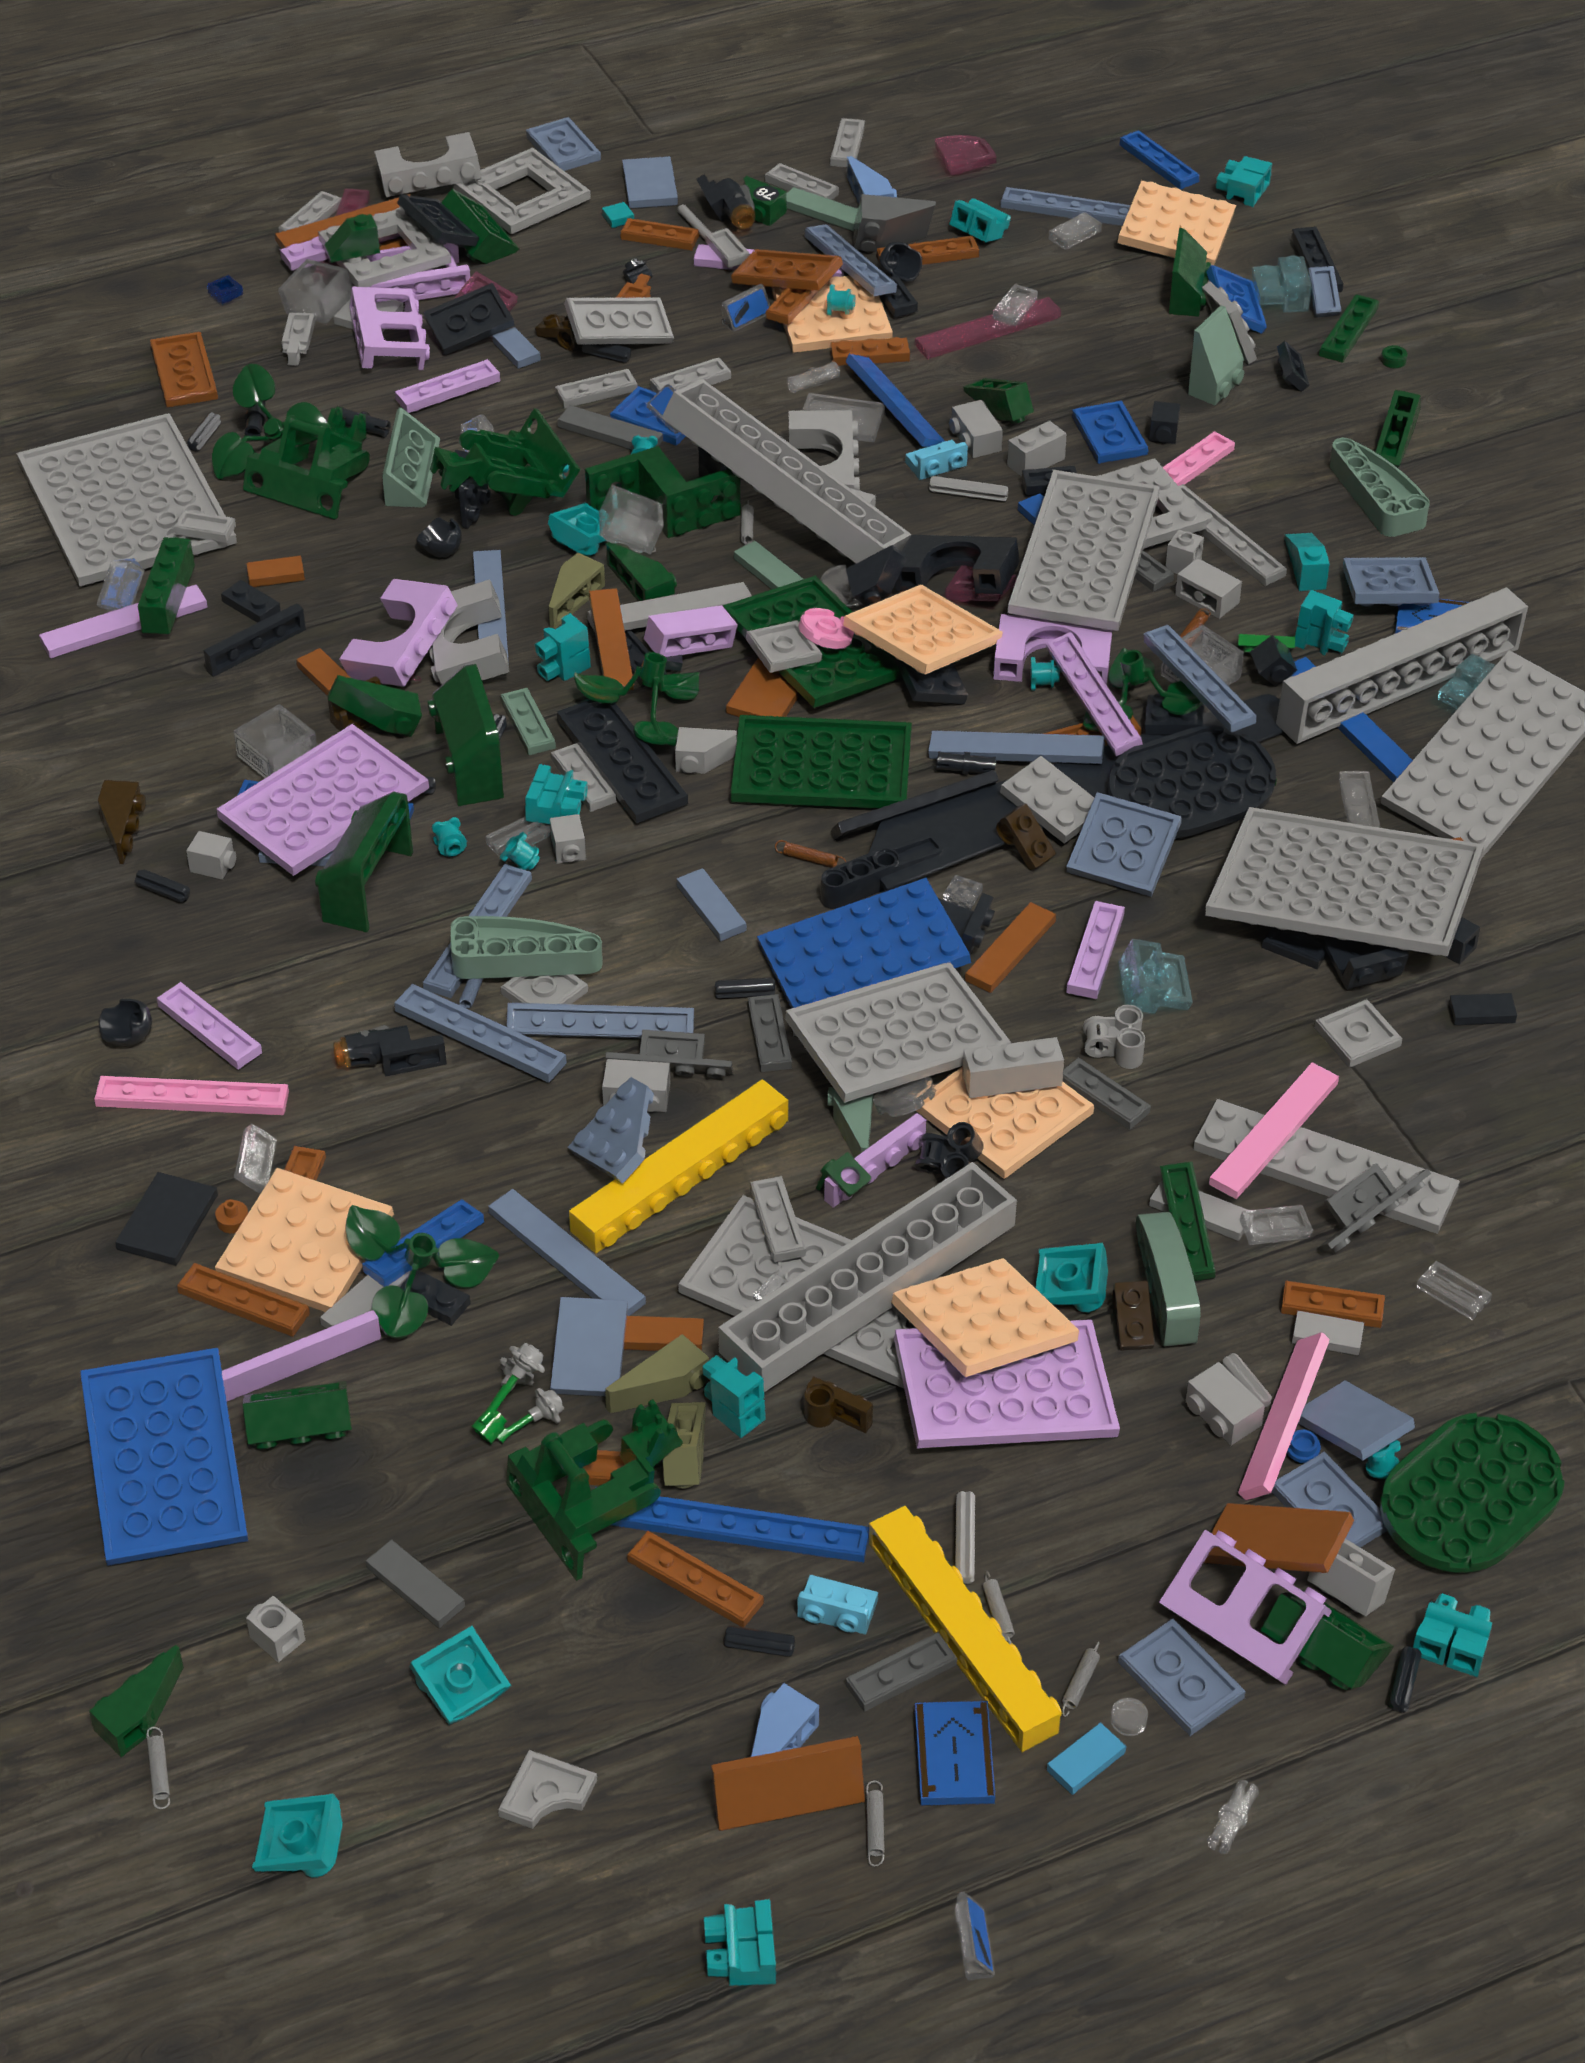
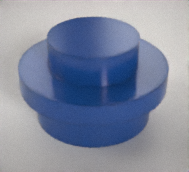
M1298 1430L1294 1432L1287 1454L1297 1462L1306 1463L1320 1454L1321 1445L1313 1432Z

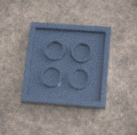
M1426 557L1343 559V570L1355 604L1362 606H1373L1374 604L1400 606L1402 604L1414 603L1418 606H1427L1430 603H1438L1439 591Z
M1097 792L1067 864V872L1152 897L1180 827L1181 816Z

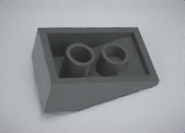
M862 194L854 222V248L866 252H877L878 248L886 247L892 242L909 243L927 237L936 201Z

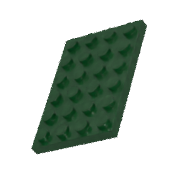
M816 575L723 605L724 609L738 624L737 630L745 638L747 631L797 620L800 622L802 614L804 615L808 609H828L835 612L834 616L839 619L841 616L845 617V615L852 613ZM855 633L850 645L845 648L832 649L815 644L822 653L820 662L778 671L813 708L902 678L892 654L876 647L872 642Z
M740 715L731 802L882 808L906 800L912 722Z

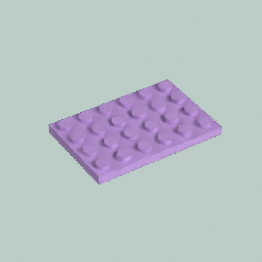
M351 724L217 808V815L224 823L294 876L336 848L351 823L354 811L358 810L362 805L393 791L406 794L409 802L429 789V781L370 736Z
M1092 1320L1070 1321L1079 1329L1078 1341L968 1377H965L917 1328L896 1329L894 1342L917 1448L1118 1437L1120 1427Z

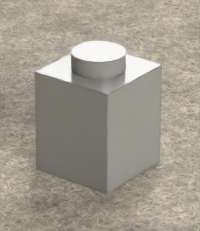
M198 831L186 850L190 872L223 880L228 870L232 869L236 862V852L233 851L232 838Z

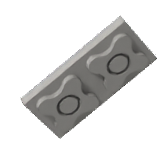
M660 297L566 298L564 302L577 344H671L674 339Z

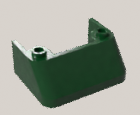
M465 665L432 693V700H427L430 717H434L436 734L444 733L448 744L449 756L445 757L447 773L453 774L455 779L458 807L504 798L497 726L477 665Z
M393 791L362 805L358 810L354 811L350 825L323 870L320 869L316 875L315 886L319 890L323 922L363 932H368L370 929L364 885L384 851L410 857L413 854L408 798L406 794Z

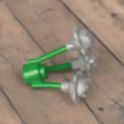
M524 1343L520 1348L511 1346L509 1349L512 1351L513 1356L508 1359L502 1357L499 1360L501 1363L500 1368L505 1375L501 1382L502 1387L486 1411L471 1426L489 1444H492L496 1439L504 1443L512 1433L532 1420L536 1422L544 1417L545 1419L553 1420L556 1424L561 1421L558 1414L564 1410L561 1398L554 1390L544 1392L541 1388L536 1389V1406L528 1410V1415L506 1429L504 1425L507 1423V1420L496 1411L516 1384L533 1385L534 1375L531 1372L537 1370L544 1373L545 1369L541 1365L544 1355L533 1345Z

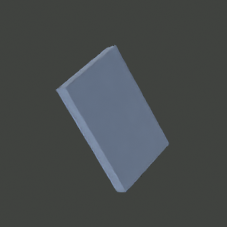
M569 117L526 130V137L535 148L563 171L601 160V152Z
M671 156L622 160L630 209L678 205Z
M561 1297L550 1387L556 1394L605 1396V1388L621 1377L628 1311L627 1300Z
M1347 1381L1341 1382L1307 1403L1298 1422L1361 1460H1365L1415 1428L1414 1419L1411 1416Z
M1325 1452L1277 1479L1274 1484L1272 1493L1285 1507L1350 1512L1354 1522L1345 1539L1358 1547L1364 1546L1387 1532L1382 1519L1381 1509Z
M1171 1619L1124 1651L1118 1658V1663L1189 1736L1245 1698L1246 1691L1174 1619Z

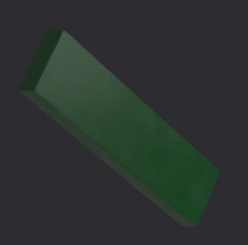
M1355 294L1321 346L1319 356L1343 363L1378 310L1379 301Z
M1193 1162L1160 1166L1168 1212L1172 1214L1179 1229L1194 1281L1215 1278L1216 1272Z

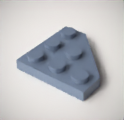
M630 1077L618 1088L617 1093L608 1103L597 1111L596 1116L591 1122L577 1133L574 1141L567 1148L575 1156L623 1184L645 1159L646 1150L642 1147L643 1138L648 1136L651 1117L647 1110L648 1104L653 1103L654 1093L647 1085Z

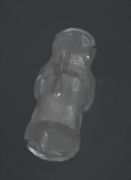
M834 361L818 368L810 367L804 373L788 377L787 385L792 393L811 386L816 388L822 382L838 378L840 370Z
M1239 1780L1230 1800L1227 1804L1222 1805L1219 1810L1218 1817L1220 1819L1207 1839V1844L1213 1850L1216 1849L1220 1839H1222V1844L1218 1850L1219 1853L1226 1854L1230 1851L1238 1831L1247 1824V1813L1255 1798L1259 1795V1790L1254 1784L1250 1785L1246 1795H1244L1248 1784L1246 1780Z

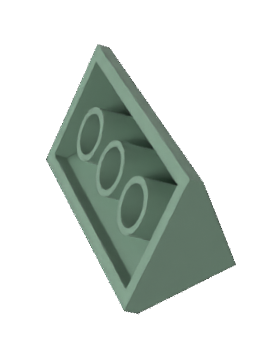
M401 407L396 412L382 475L385 506L424 507L427 505L433 476L430 471L434 454L433 450L435 447H439L440 438Z

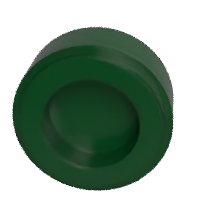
M1387 346L1382 350L1381 362L1389 368H1401L1407 362L1408 353L1400 346Z

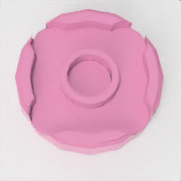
M808 609L804 615L802 614L798 624L799 630L805 638L826 648H845L850 645L854 636L852 630L843 626L844 617L841 616L839 619L834 616L835 612L828 609Z

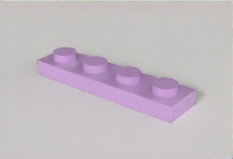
M487 359L395 391L396 401L406 412H415L433 404L441 403L453 397L500 381V373Z
M1095 901L1067 984V993L1097 999L1124 917L1125 907Z
M178 983L157 997L159 1008L235 1068L240 1069L262 1054L261 1044L183 983Z
M916 1113L854 1158L872 1177L869 1183H872L887 1168L897 1165L901 1158L909 1152L917 1150L922 1146L923 1143L920 1141L922 1134L926 1133V1119ZM845 1169L841 1172V1177L846 1183L855 1184L859 1181V1176L854 1170ZM830 1177L825 1179L824 1201L833 1208L843 1200L851 1198Z

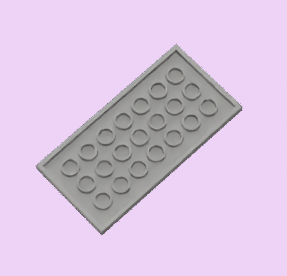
M1053 470L1008 604V613L1118 631L1157 504L1160 486Z
M1509 650L1382 795L1381 804L1441 838L1453 839L1461 837L1466 842L1484 844L1483 858L1585 737V691Z
M743 1195L680 1281L679 1293L736 1316L851 1240L796 1217L806 1247V1256L774 1262L754 1199ZM893 1306L823 1354L904 1388L894 1334L896 1329H916V1327Z

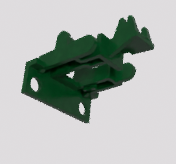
M339 406L331 408L328 423L332 430L328 426L323 425L319 427L297 420L296 416L288 415L284 422L282 438L263 447L260 454L253 453L247 456L243 490L337 519L342 489L348 486V481H345V479L365 470L369 464L370 454L368 451L362 450L363 442H361L363 439H366L367 435L366 415L362 413L355 415L351 428L345 427L346 421H343V408ZM296 431L318 437L310 470L294 465L308 458L310 445L309 443L296 446ZM254 473H259L263 477L261 488L256 487L252 482V475ZM324 494L332 498L333 506L330 510L325 509L321 504V498Z
M533 408L520 432L510 430L508 435L481 429L479 431L467 430L463 432L459 437V443L463 449L470 450L466 458L459 457L455 452L435 447L430 466L432 474H435L439 469L438 473L442 476L440 486L443 490L449 485V490L454 492L469 476L473 477L479 486L483 487L485 483L490 489L500 493L508 505V511L511 515L515 516L523 512L534 496L542 498L557 496L563 498L581 470L536 408ZM534 420H537V429L532 434L531 425ZM566 465H569V474L563 479V469Z
M653 1399L648 1402L646 1408L642 1404L637 1406L632 1420L633 1432L622 1437L620 1458L625 1465L610 1473V1481L593 1490H590L589 1474L582 1467L597 1460L598 1444L605 1441L612 1434L613 1426L608 1420H600L588 1427L583 1422L560 1435L557 1432L550 1433L543 1438L541 1445L529 1451L525 1446L508 1455L506 1484L576 1581L582 1579L584 1554L597 1548V1543L591 1534L653 1504L661 1494L660 1488L654 1483L655 1470L653 1467L674 1449L683 1444L676 1428L664 1418ZM567 1475V1485L562 1499L551 1483Z

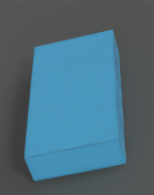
M1100 1722L1047 1764V1771L1073 1795L1126 1753V1745Z

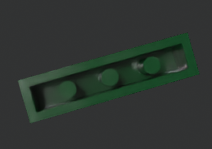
M163 537L137 606L142 633L170 634L195 566L191 539Z

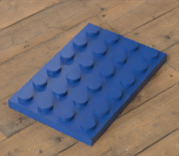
M927 878L757 936L758 944L791 1009L936 965L951 963L954 968H958L971 963L969 951Z
M218 1348L81 1370L107 1566L248 1541Z

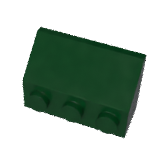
M451 189L441 202L479 237L476 246H464V254L471 260L476 261L478 259L488 264L517 253L520 249L482 204L454 189Z
M1179 228L1169 314L1199 317L1200 307H1206V297L1202 287L1209 282L1207 270L1211 266V262H1206L1207 251L1184 228Z
M346 1381L244 1395L243 1410L248 1444L256 1443V1448L258 1449L274 1447L277 1445L276 1440L290 1439L292 1444L311 1441V1435L325 1434V1439L339 1438L346 1435L345 1431L352 1430Z
M1289 1592L1281 1593L1261 1631L1270 1636L1269 1639L1276 1644L1285 1643L1304 1613L1306 1603ZM1324 1602V1605L1332 1612L1329 1617L1326 1615L1322 1616L1300 1651L1299 1661L1313 1670L1322 1669L1331 1675L1329 1680L1340 1688L1348 1690L1349 1687L1351 1689L1361 1687L1387 1658L1394 1646Z

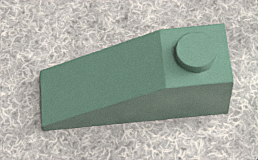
M829 1087L828 1106H833V1119L853 1156L856 1157L869 1148L873 1094L844 1103L833 1087Z

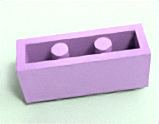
M722 605L650 615L647 621L644 640L655 653L662 654L665 657L731 648L738 624Z

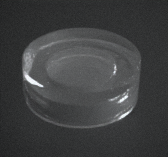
M1123 1698L1113 1705L1110 1720L1112 1727L1118 1733L1125 1736H1134L1140 1734L1147 1725L1148 1711L1141 1701L1134 1698Z

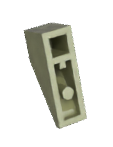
M576 553L561 566L549 604L550 628L556 629L562 624L561 618L569 613L573 614L589 600V591L601 590L605 586L604 564L583 554Z
M683 1334L606 1387V1409L610 1413L636 1408L640 1404L643 1406L648 1405V1402L652 1399L659 1403L685 1397L693 1390L703 1387L709 1380L703 1375V1365L709 1361V1357Z
M705 1402L671 1404L668 1423L674 1425L683 1444L663 1458L665 1486L674 1485L677 1488H689L700 1484L703 1468Z

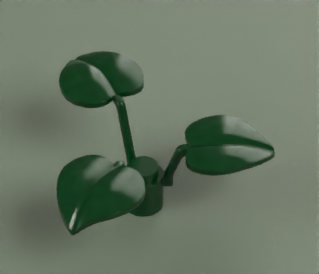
M247 364L243 367L234 382L233 397L244 408H252L258 404L259 408L268 418L264 425L265 436H244L241 439L235 432H228L217 440L212 452L213 469L216 477L220 480L245 472L247 456L254 453L253 447L247 441H265L269 443L271 440L274 442L282 438L285 421L282 422L272 416L262 402L270 400L274 396L275 382L270 373L260 365ZM297 403L287 411L286 417L293 415L296 416L297 420L319 427L325 425L332 430V427L325 420L319 409L310 403ZM296 431V446L306 445L318 440V437Z
M1123 648L1112 664L1109 672V682L1113 687L1122 689V697L1117 702L1129 720L1133 715V710L1130 706L1124 705L1127 701V689L1132 685L1137 686L1150 680L1160 696L1165 697L1162 705L1169 713L1177 715L1187 714L1203 705L1182 681L1173 682L1169 685L1167 691H1164L1153 676L1155 673L1154 663L1150 659L1143 657L1142 653L1138 650ZM1086 710L1083 727L1091 731L1100 732Z
M655 652L645 654L642 667H636L634 675L624 688L619 681L610 677L581 675L576 672L574 674V680L580 692L589 699L602 703L617 702L619 695L625 696L639 676L645 686L653 687L651 722L639 721L634 726L635 735L639 739L652 744L675 746L679 731L670 722L656 721L658 689L661 692L665 691L669 697L684 700L694 699L699 693V672L664 675L667 658Z
M355 1205L350 1207L345 1225L346 1238L351 1250L358 1257L367 1261H377L383 1256L384 1252L393 1255L406 1249L405 1259L412 1267L404 1290L395 1285L385 1286L377 1291L371 1305L372 1310L378 1316L380 1328L386 1336L391 1338L407 1337L416 1332L424 1323L428 1313L427 1300L422 1294L410 1292L418 1268H424L429 1265L432 1257L437 1267L444 1268L443 1275L447 1282L463 1289H470L480 1285L499 1258V1253L482 1243L462 1238L447 1240L438 1249L434 1238L427 1233H417L411 1239L407 1238L404 1243L396 1246L401 1236L400 1226L390 1215L378 1210L364 1209Z

